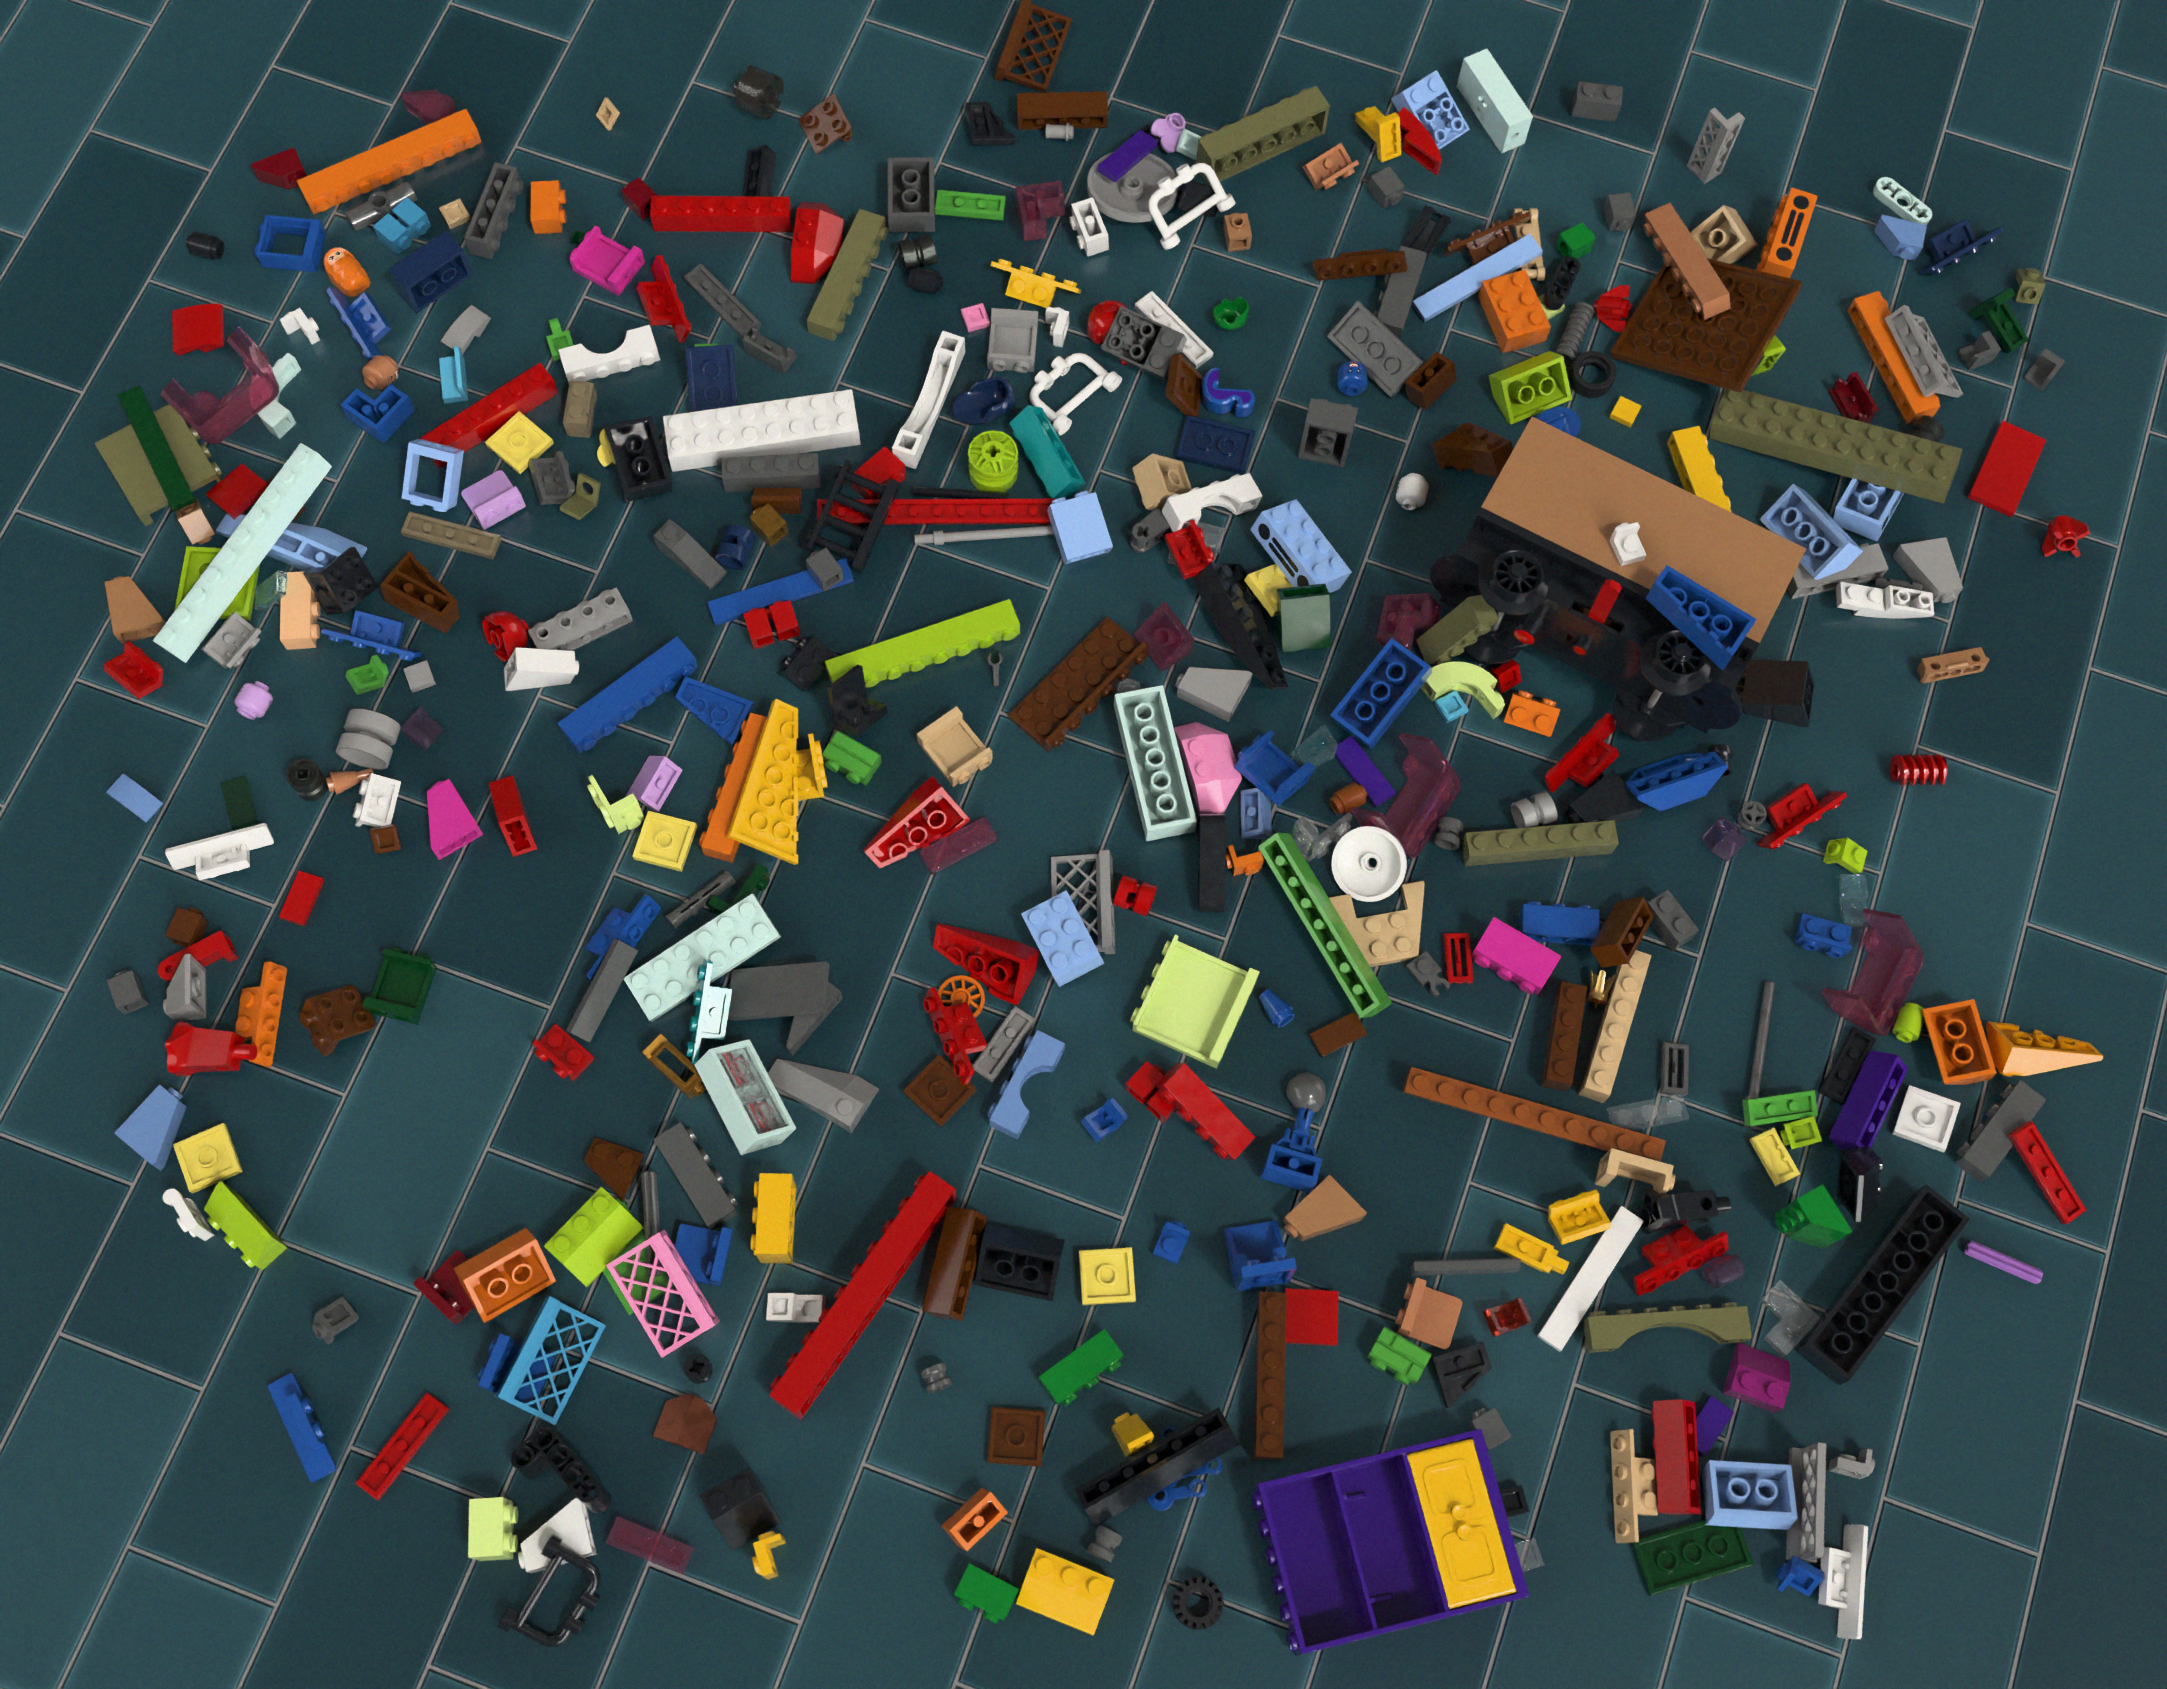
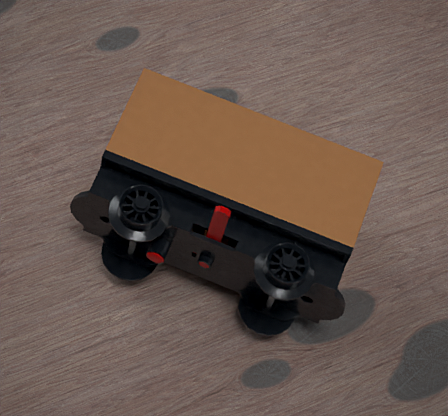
M1531 417L1481 506L1458 553L1446 554L1438 558L1430 569V579L1434 588L1441 595L1440 602L1454 609L1468 597L1482 595L1486 603L1495 609L1499 621L1491 626L1490 632L1480 635L1476 643L1464 648L1473 660L1484 665L1505 663L1515 658L1524 646H1530L1615 688L1617 694L1613 704L1615 720L1622 732L1630 739L1638 742L1661 741L1671 736L1679 724L1683 723L1707 733L1709 729L1722 730L1733 727L1739 721L1743 708L1735 688L1748 662L1757 650L1806 548L1545 422ZM1638 522L1640 528L1637 535L1645 550L1646 557L1643 561L1620 566L1609 540L1618 525ZM1666 565L1757 619L1723 671L1646 599L1654 582Z

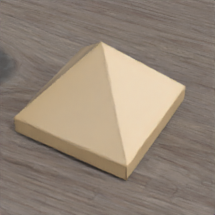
M604 98L596 116L606 129L611 131L620 112L608 98Z

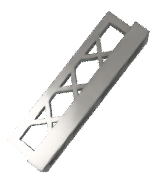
M1715 107L1709 111L1687 163V167L1703 184L1721 174L1745 120L1740 112L1727 120ZM1715 121L1720 125V128L1716 127ZM1709 134H1711L1713 142L1710 141ZM1702 147H1704V148H1705V150H1706V153H1707V156H1705V154H1704V151H1703V148H1702ZM1696 161L1700 162L1701 168L1696 164Z

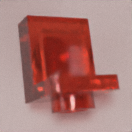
M1521 1297L1483 1312L1493 1337L1517 1330L1531 1322L1528 1309Z

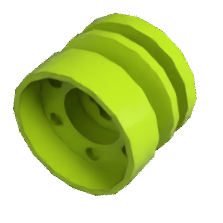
M994 430L982 432L974 437L968 450V468L971 482L980 491H1007L1014 485L1018 476V449L1015 441L1009 435Z

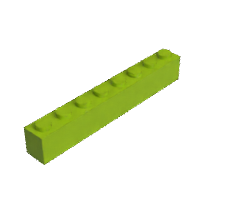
M1008 599L826 660L827 673L831 683H834L853 667L861 665L863 667L865 686L867 688L873 687L880 681L897 679L903 673L909 671L917 672L924 669L927 665L933 663L941 664L947 661L948 658L957 655L965 656L971 650L980 647L983 649L988 648L1001 640H1012L1020 634V622L1011 600Z

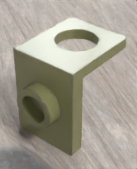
M582 473L578 474L576 493L560 506V511L581 520L597 506L601 483ZM584 482L592 486L593 494H589L584 490Z

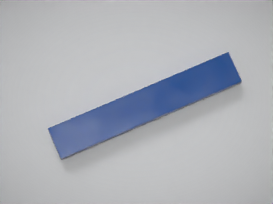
M846 558L837 560V563L842 568L844 580L828 590L854 582ZM808 570L711 600L707 603L714 624L718 626L743 618V614L748 613L753 608H765L766 610L777 601L790 600L793 602L823 591Z

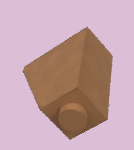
M119 576L104 582L113 634L121 644L156 636L166 622L129 576Z
M1329 1174L1284 1217L1282 1223L1285 1225L1283 1227L1285 1232L1291 1238L1295 1239L1297 1237L1300 1241H1304L1360 1222L1367 1212Z

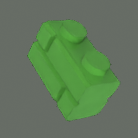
M840 731L836 732L822 754L825 766L829 770L843 772L846 774L845 777L856 785L860 782L866 786L882 762L880 754Z
M1384 1326L1366 1358L1372 1360L1370 1362L1371 1366L1382 1372L1385 1369L1395 1374L1394 1379L1408 1386L1409 1383L1412 1385L1417 1383L1432 1354Z

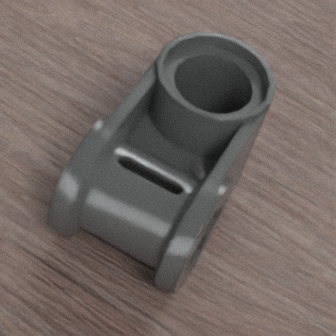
M1160 509L1153 510L1146 518L1134 525L1130 546L1135 552L1144 553L1158 542L1164 540L1166 534L1173 532Z

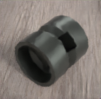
M931 234L917 236L916 242L912 239L898 241L905 271L916 269V267H919V263H922L924 266L937 264V255Z
M1921 416L1906 434L1939 442L1945 435V430L1942 424L1935 418Z
M305 758L298 759L287 768V781L303 800L315 801L323 797L327 792L326 777L314 761Z

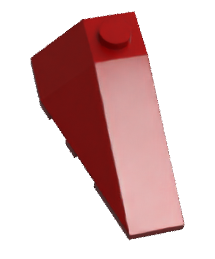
M932 776L911 794L863 851L880 869L907 857L908 853L916 849L927 848L930 846V843L936 840L951 837L968 823L970 818Z
M941 923L936 926L933 943L934 949L954 965L962 966L971 974L969 977L982 982L989 988L988 992L993 996L1016 1006L1020 1003L1036 972L1040 950L1018 941Z

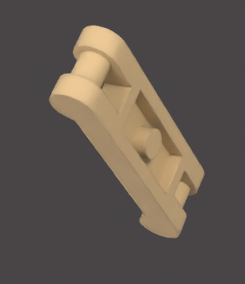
M1530 208L1529 211L1532 216L1529 219V224H1521L1514 227L1515 242L1531 234L1541 248L1538 209ZM1514 209L1513 214L1522 211V209ZM1542 255L1518 268L1519 271L1526 270L1529 279H1536V281H1544L1545 279Z

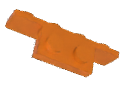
M270 961L264 962L261 985L242 989L235 1033L244 1037L245 1041L252 1040L251 1044L257 1046V1057L255 1060H249V1062L264 1067H271L273 1063L287 974L286 967Z

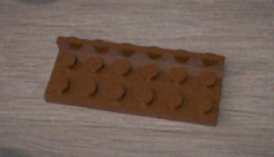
M1107 616L1008 715V719L1045 751L1049 752L1053 747L1057 749L1064 742V736L1070 730L1074 732L1082 723L1081 719L1086 714L1091 715L1097 709L1098 702L1103 697L1105 699L1113 693L1114 686L1119 681H1125L1136 664L1139 666L1145 661L1148 656V644L1144 641L1140 644Z

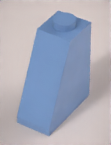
M159 1084L114 1134L161 1171L166 1165L187 1107L180 1101L183 1096L174 1088L170 1087L166 1090Z

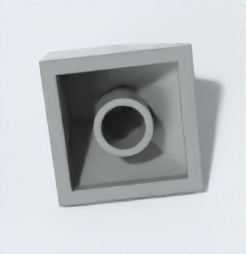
M191 954L184 955L167 988V998L163 1001L165 1014L175 1022L206 1018V968Z

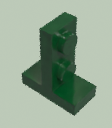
M2011 287L1968 311L1973 319L1982 314L1985 316L2006 353L2013 351L2029 340L2006 302L2016 295Z
M758 863L731 905L713 895L708 903L711 912L719 916L753 893L757 896L760 891L763 892L770 882L767 868Z

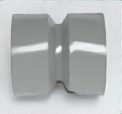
M1546 791L1532 795L1530 801L1524 798L1511 804L1512 816L1518 828L1538 827L1539 823L1544 826L1557 820L1555 804Z

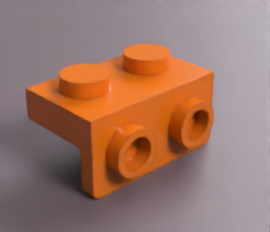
M1519 690L1518 693L1513 692L1503 722L1551 737L1561 710L1559 706H1556L1557 702L1545 697L1542 698V701L1532 698V693L1524 690Z

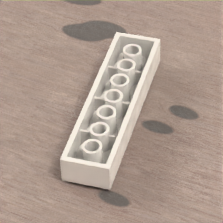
M852 389L663 416L668 458L672 472L722 465V458L790 455L861 445Z

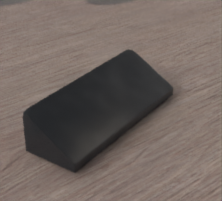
M767 145L748 151L743 196L771 197L776 153Z

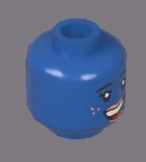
M1348 361L1342 364L1337 371L1339 391L1348 396H1357L1363 393L1368 386L1366 367L1357 361Z

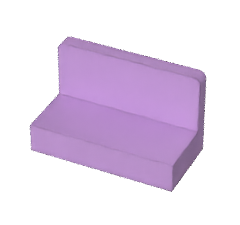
M649 756L626 797L633 793L638 801L642 802L652 811L659 812L680 776L682 769L665 756Z

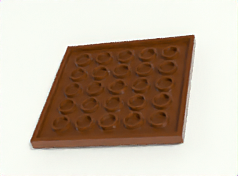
M1707 258L1729 292L1731 308L1704 320L1700 312L1696 313L1693 309L1690 296L1686 297L1684 295L1681 282L1675 281L1672 268L1670 266L1667 267L1664 263L1610 352L1611 358L1741 393L1802 289V281Z

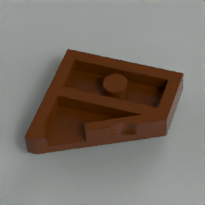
M594 1138L584 1162L593 1173L599 1176L600 1181L606 1187L608 1186L620 1201L624 1202L643 1163L644 1154Z

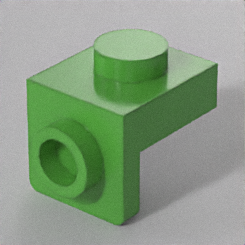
M373 655L369 664L347 670L345 677L355 693L359 695L384 687L388 676V668L384 662H381L378 655Z

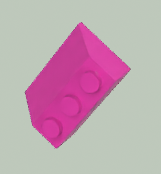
M1493 917L1471 955L1479 966L1483 968L1489 967L1496 971L1501 979L1505 981L1511 980L1518 984L1519 988L1525 993L1535 995L1539 994L1561 958V955Z

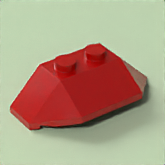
M801 202L797 207L791 249V283L815 284L821 276L832 268L841 249L844 219L825 203Z

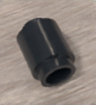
M193 232L186 241V246L192 255L215 260L220 259L224 254V242L219 240L218 237Z
M918 267L917 269L910 270L908 287L913 288L914 291L936 295L938 290H942L943 277L940 276L939 271Z

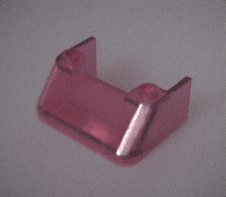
M240 326L232 332L226 341L243 358L244 366L251 373L249 377L220 400L212 393L204 390L198 391L191 397L175 379L171 380L160 393L190 426L210 444L222 442L274 401L279 394V386L267 355Z
M1401 733L1399 738L1410 751L1403 762V770L1409 780L1386 815L1382 812H1373L1353 807L1351 812L1362 827L1375 826L1394 835L1404 848L1406 856L1414 858L1421 853L1439 825L1440 818L1444 817L1458 795L1461 782L1456 772L1431 738Z
M1864 908L1862 913L1871 926L1863 938V943L1869 955L1850 992L1847 990L1835 991L1823 988L1822 994L1837 1015L1872 1034L1886 1036L1922 967L1924 955L1901 915Z

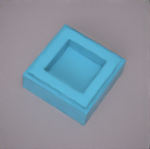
M1456 690L1434 702L1435 707L1446 723L1466 714L1469 710Z

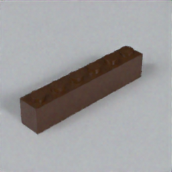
M1259 1292L1257 1296L1253 1460L1281 1461L1283 1459L1287 1293Z

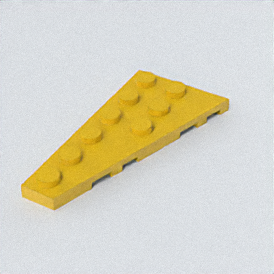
M775 699L772 701L727 837L796 865L798 864V855H796V842L798 841V832H796V816H798V777H796V764H798V754H796L798 708Z

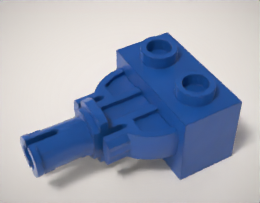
M1298 1108L1290 1139L1291 1129L1287 1128L1283 1138L1276 1144H1271L1266 1155L1261 1179L1311 1193L1317 1183L1322 1159L1317 1157L1313 1146L1314 1136L1311 1135L1307 1145L1314 1112L1308 1109L1304 1120L1306 1108Z

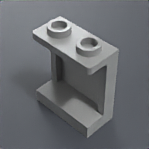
M991 309L987 369L995 371L1011 370L1019 373L1034 372L1038 311Z

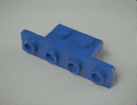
M328 287L326 291L330 296L331 304L339 310L341 320L352 331L351 336L363 348V355L368 360H371L376 355H382L376 343L392 328L371 295L363 292L350 304L343 292Z
M355 610L351 633L334 628H322L321 631L322 634L329 635V640L343 642L344 639L352 641V646L359 648L375 647V652L386 655L394 652L398 654V658L413 661V658L422 657L421 651L400 646L405 622L369 612Z
M645 894L631 914L614 907L597 932L592 936L585 949L599 958L586 975L591 982L614 938L634 948L661 911V907L649 895Z
M289 1373L269 1384V1392L309 1480L314 1483L336 1471L337 1467L323 1438L325 1432L319 1421H315L312 1414L314 1411L312 1403L307 1396L304 1397L295 1375Z

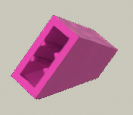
M450 779L435 783L427 791L431 849L438 860L483 835Z

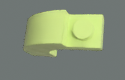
M1446 662L1431 668L1432 674L1421 687V690L1432 703L1454 690L1466 692L1474 696L1493 719L1502 713L1505 706L1503 697L1500 693L1494 691L1497 683L1495 677L1483 668L1471 663Z

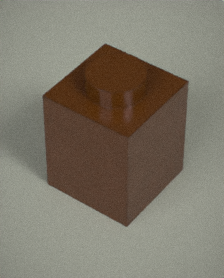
M190 907L188 910L177 908L165 936L172 943L187 948L202 940L209 922L202 916L203 913L197 909Z

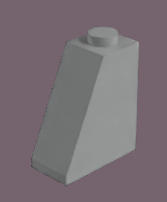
M1946 537L1900 544L1893 554L1894 560L1914 582L1922 584V591L1933 593V602L1942 601V603L1954 601L1962 591L1963 586Z
M1189 667L1185 675L1181 673L1176 681L1175 687L1178 688L1176 697L1229 722L1251 683L1253 673L1242 670Z

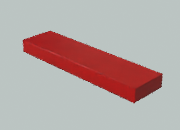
M2026 1121L2009 1133L2010 1140L2061 1224H2068L2085 1212L2086 1208L2033 1121Z
M427 1392L357 1480L356 1484L376 1500H380L450 1409Z

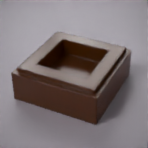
M397 824L370 829L375 854L402 849Z

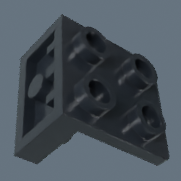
M355 547L347 549L327 566L309 568L303 573L327 615L346 614L378 588Z
M856 665L828 686L834 730L858 737L888 713L887 704L867 698L863 667L861 665Z

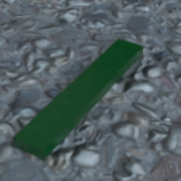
M138 385L118 394L117 396L172 510L175 512L197 502L141 386Z

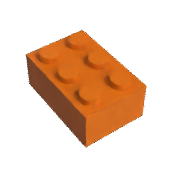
M1526 270L1482 281L1478 298L1502 353L1546 342L1551 326Z

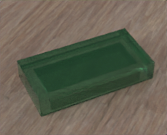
M242 776L222 782L221 787L231 828L235 831L258 824L248 778Z

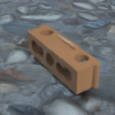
M1982 647L1923 658L1917 667V671L1921 677L1920 682L1924 684L1983 672L1990 659L1985 656Z

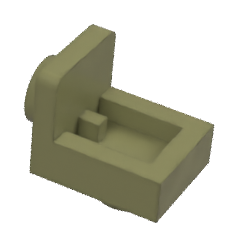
M2034 268L2018 269L2015 276L2019 285L2015 297L2016 301L2037 305L2046 285L2042 273Z

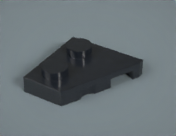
M966 102L965 113L971 145L1014 144V134L1008 133L1004 128L1003 120L994 113V109L988 102Z
M1478 1342L1431 1357L1446 1408L1453 1407L1456 1404L1455 1402L1465 1392H1468L1480 1377H1483L1491 1369L1484 1342Z

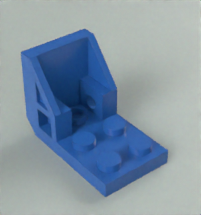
M1277 1221L1224 1229L1236 1292L1289 1283L1297 1267L1295 1258L1287 1259L1285 1245Z

